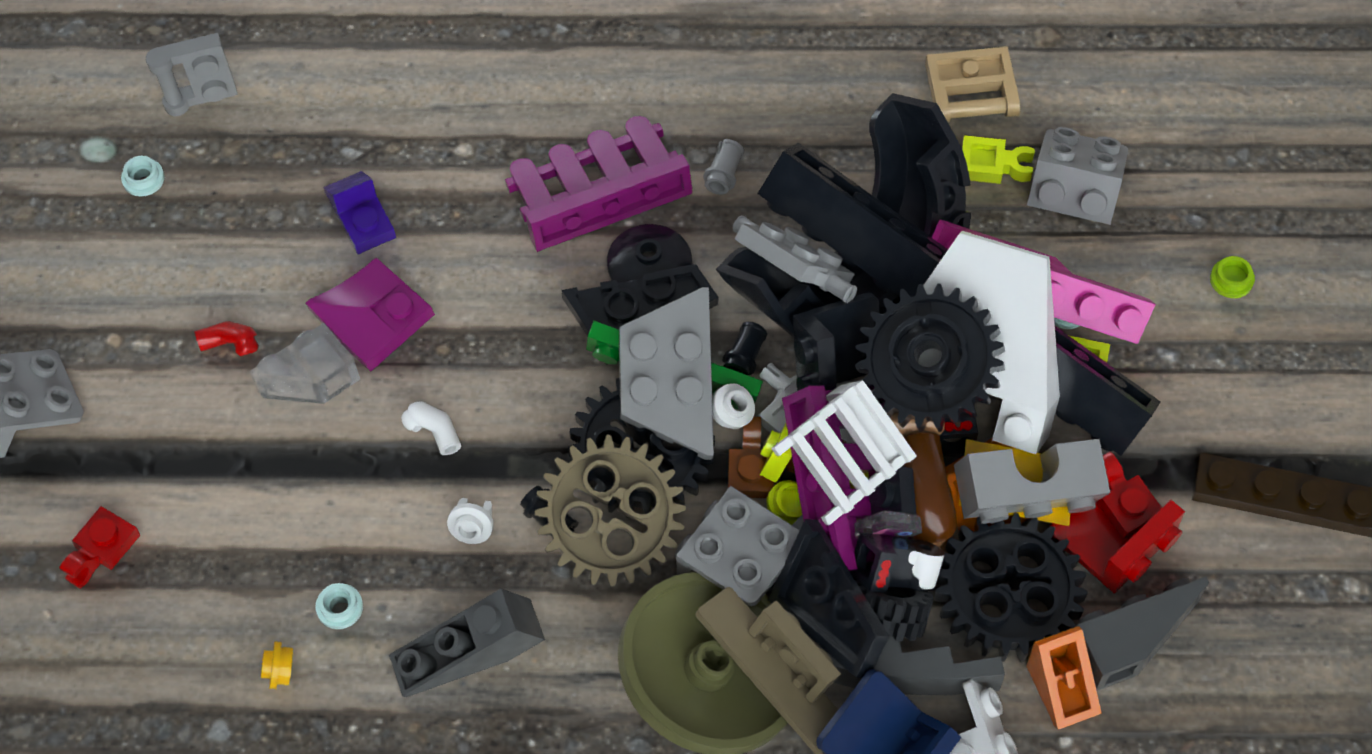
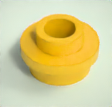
M274 641L273 651H263L260 678L269 679V689H277V685H289L293 647H282V642Z

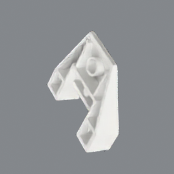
M961 231L923 287L926 293L930 295L933 294L936 285L939 283L943 287L945 296H949L956 287L960 288L963 303L974 296L978 301L976 312L984 309L990 311L991 319L986 326L998 325L1001 332L992 341L1003 342L1005 346V352L994 357L1004 362L1005 370L992 374L999 380L1001 386L999 389L987 388L985 390L987 394L1003 399L992 441L1036 455L1049 438L1060 398L1050 257ZM928 349L920 355L918 363L924 367L934 366L940 361L942 352L937 349Z

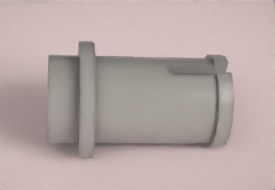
M724 139L723 142H719L711 167L705 169L703 175L705 187L714 194H727L736 184L734 174L740 158L743 156L744 148L738 142L730 139Z

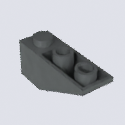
M1207 577L1192 582L1188 578L1177 580L1165 587L1163 593L1149 598L1146 594H1140L1125 601L1120 609L1105 614L1104 610H1097L1085 615L1078 621L1077 626L1083 630L1096 691L1133 678L1141 673L1201 600L1209 584Z
M499 589L389 654L401 694L403 697H409L508 662L541 643L545 638L531 599Z

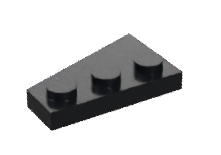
M696 264L646 273L643 278L617 283L616 279L600 282V287L579 291L577 287L562 290L564 302L587 337L593 321L619 329L620 326L702 287H709V309L717 306L719 299Z
M805 519L768 601L773 603L777 600L786 612L796 617L801 625V629L856 678H863L867 671L874 669L889 635L820 522L815 519Z

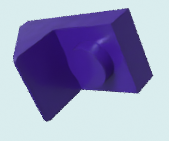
M363 171L323 187L357 255L396 238L395 230L377 198L373 180Z

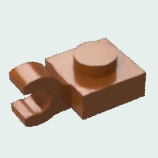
M753 417L743 427V449H729L728 488L732 486L749 498H767L769 491L774 487L773 481L760 475L767 459L760 455L761 417Z

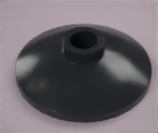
M656 224L639 225L624 231L614 240L607 255L609 276L611 280L616 279L617 283L643 278L646 273L692 265L691 250L685 239L676 231ZM646 252L656 253L652 257H645L642 255Z

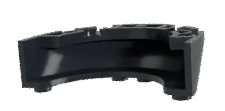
M892 93L875 110L869 123V133L875 157V178L872 195L931 238L939 220L970 229L971 212L966 211L965 190L966 186L971 185L968 167L961 146L940 107L934 102ZM747 247L738 248L732 252L716 268V271L730 287L793 337V315L841 301L840 298L831 292H825L820 289L818 285L800 282ZM843 261L840 265L854 273L850 284L857 287L855 296L868 292L872 293L879 301L880 314H885L887 311L883 301L885 298L895 304L900 302V296L880 289L873 282V277L859 267L849 266Z

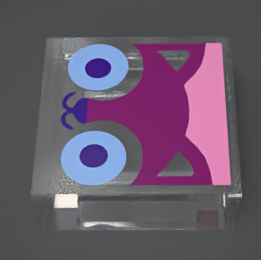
M881 511L860 519L855 523L856 539H858L860 533L908 538L921 534V517L914 514Z

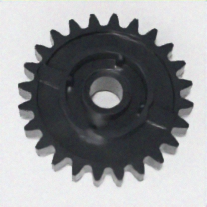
M939 283L936 285L933 294L930 295L926 293L922 284H918L917 293L914 297H910L904 289H901L900 302L898 304L885 298L883 301L887 309L886 313L880 314L873 311L870 313L876 324L875 327H861L860 331L869 341L868 343L856 345L855 349L858 354L866 357V359L856 363L855 367L859 373L868 374L862 380L870 390L875 389L872 394L880 404L885 402L883 409L889 418L898 413V423L902 428L911 419H915L919 432L924 431L929 421L934 423L938 432H942L944 420L950 419L955 426L960 427V414L962 412H966L976 418L977 412L974 404L979 401L989 405L991 400L985 390L987 388L999 389L1001 386L999 380L992 374L1005 370L1004 362L994 358L1005 352V346L1003 342L992 341L1001 332L998 325L986 326L991 319L990 311L984 309L976 312L978 301L974 296L963 303L960 288L956 287L949 296H945L943 287ZM928 349H937L942 352L940 361L934 366L924 367L918 363L920 355Z

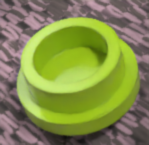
M1229 256L1218 261L1213 266L1210 282L1214 290L1220 295L1227 298H1241L1251 291L1255 282V275L1248 261L1238 256Z

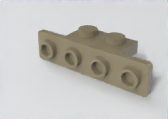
M731 587L725 588L699 607L695 616L814 754H824L817 747L816 740L838 711L824 693L841 673L833 665L830 656L824 650L818 648L801 629V625L796 617L786 612L777 600L765 608L757 617Z

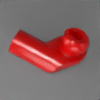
M226 321L194 331L201 352L228 343H234L235 351L239 356L256 352L259 348L258 342L255 339L256 331L250 326Z

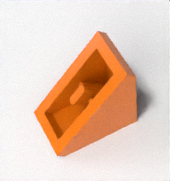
M1077 626L1034 642L1026 667L1054 726L1059 730L1102 714L1083 630Z

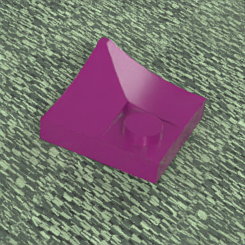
M377 258L373 259L364 268L341 284L316 297L310 298L306 302L307 307L317 319L370 372L435 315L431 306Z

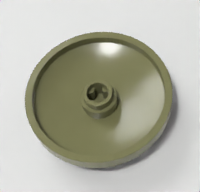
M697 572L683 573L665 579L653 586L639 599L629 614L620 635L618 646L619 672L632 705L657 733L672 743L701 754H742L763 746L779 734L788 722L695 616L699 607L720 593L722 589ZM764 595L757 605L748 606L757 617L765 608L772 604L768 601L769 597L767 595Z

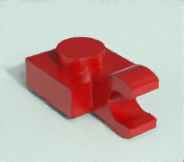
M1110 451L1103 455L1110 493L1099 499L1097 503L1124 540L1137 533L1162 507L1139 475L1128 481L1126 480L1120 462Z
M100 506L72 539L78 551L70 553L63 560L59 569L67 574L65 577L66 581L81 589L90 580L100 564L112 570L140 537V533L137 527Z

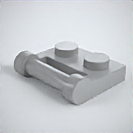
M218 33L151 49L146 55L150 72L156 74L164 94L162 98L164 108L171 116L183 115L190 106L206 102H216L226 97L238 95ZM183 63L190 85L179 88L172 67L173 65Z

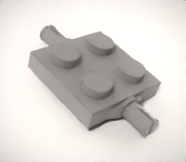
M743 215L735 220L733 224V231L737 232L735 240L800 282L818 285L820 289L825 292H831L845 303L850 302L855 297L857 287L850 284L854 273L840 265L843 258L838 254L823 247H819L816 250L808 245L810 238L806 234L791 227H786L783 231L767 222H762L761 226H758Z

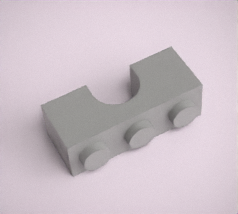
M1100 440L1058 443L1040 454L1043 468L1041 483L1029 481L1019 473L1015 465L1012 449L967 454L954 464L964 519L980 517L981 523L988 524L1007 520L1009 518L1008 513L1024 512L1025 518H1037L1052 514V508L1067 506L1068 513L1084 512L1096 508L1095 502L1110 493Z

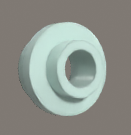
M136 156L124 165L121 181L128 193L134 196H148L155 193L162 186L164 171L161 165L150 157Z
M335 583L327 586L319 594L316 601V613L319 620L325 626L332 629L350 627L360 618L363 611V601L359 592L348 584ZM341 602L348 604L344 612L338 614L332 612L336 604Z

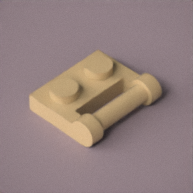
M1008 46L926 55L925 66L932 101L938 104L948 123L953 118L1004 113L1005 117L1019 116L1020 100ZM992 91H1001L1002 97L959 102L948 101V96Z

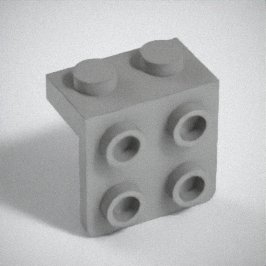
M1067 127L1047 129L1038 157L1027 206L1111 225L1123 179L1128 148L1111 137L1101 136L1095 139L1081 136L1076 130Z
M45 349L0 354V458L5 457L16 430L78 423L84 413L83 408L56 351Z
M730 486L719 501L715 500L708 507L702 518V523L692 535L688 534L678 546L675 552L677 575L697 572L722 590L731 587L747 606H755L780 575L800 530Z

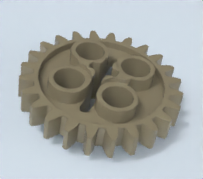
M607 435L603 448L600 449L597 448L592 438H588L586 442L587 452L584 454L572 445L569 447L572 458L570 463L558 457L554 460L560 474L557 476L545 473L543 476L545 481L552 486L551 491H537V497L548 502L547 507L535 510V516L548 519V524L537 530L538 535L552 534L554 539L547 545L545 551L552 552L560 549L563 554L557 566L560 568L569 561L575 563L572 576L575 579L584 569L590 571L591 585L596 584L601 574H606L610 587H614L619 573H623L629 584L634 583V569L639 568L646 576L651 575V567L648 561L652 558L656 562L664 564L667 560L660 551L662 546L675 549L678 545L668 536L670 531L684 530V525L673 520V515L684 512L686 506L674 504L672 499L680 494L683 488L669 487L667 481L676 472L673 469L661 473L657 469L663 460L662 455L655 457L651 461L645 458L648 449L647 444H643L636 453L630 451L631 443L629 437L624 439L620 448H614L611 435ZM598 467L608 469L613 475V487L606 492L593 490L588 483V474L591 470ZM580 489L603 504H608L611 499L619 502L617 507L619 513L646 525L647 531L641 533L618 518H613L609 523L601 520L603 511L576 498L573 495V491ZM643 489L651 493L654 498L652 511L647 514L634 512L629 505L631 492ZM574 508L585 509L592 518L590 529L584 533L572 532L566 525V514ZM623 530L631 536L632 548L628 554L618 556L609 551L606 540L610 532Z

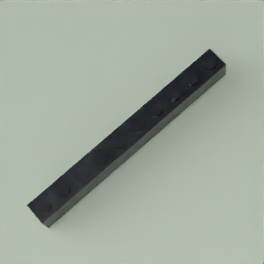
M796 143L782 152L757 193L767 200V205L772 211L781 216L792 218L802 226L803 232L808 237L828 244L843 258L842 261L844 263L864 270L873 277V282L880 289L888 293H895L900 296V290L904 289L910 297L916 296L918 284H925L948 251L947 248L800 143ZM1055 326L1060 391L1055 414L1068 424L1080 426L1091 434L1092 440L1099 439L1102 449L1114 451L1122 456L1152 417L1161 401Z

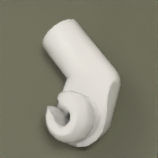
M421 401L411 403L408 410L402 413L401 420L407 430L418 432L423 427L433 433L442 455H451L461 448V443L452 421L446 412Z

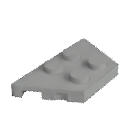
M702 287L619 328L620 419L638 428H647L657 437L671 444L674 441L697 452L698 457L705 460H712L714 456L709 287Z

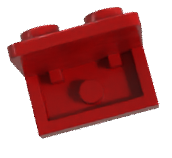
M1173 500L1164 505L1137 533L1124 540L1098 505V501L1095 502L1096 508L1092 510L1071 513L1069 526L1052 523L1050 527L1053 526L1055 528L1052 539L1056 543L1068 539L1070 542L1065 551L1070 555L1079 554V563L1115 594L1128 580L1133 583L1136 582L1152 564L1150 559L1159 550L1164 553L1168 551L1182 535L1183 532L1178 527L1185 511Z

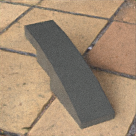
M893 636L888 638L874 669L882 672L904 695L965 694L963 683L971 679L986 688L991 687L994 691H1000L1005 676L1001 656L953 663L950 646L902 653L900 641H895ZM826 652L832 659L833 665L841 673L833 683L855 688L862 678H856Z

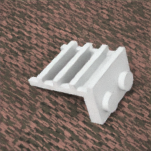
M863 380L836 387L826 395L829 402L826 406L771 448L776 456L782 455L790 447L794 448L834 504V507L821 517L826 525H830L841 515L851 511L858 501L865 496H869L875 491L874 488L885 479H890L901 466L917 457ZM833 413L836 414L875 469L876 473L869 479L866 478L826 422V419ZM810 431H815L855 487V490L847 497L804 438Z

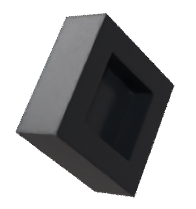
M900 467L895 471L896 474L890 479H885L874 488L875 491L869 495L873 523L888 524L916 514L913 468Z

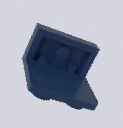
M871 669L867 671L819 734L816 745L824 754H950L962 737L951 726L923 713L882 672Z

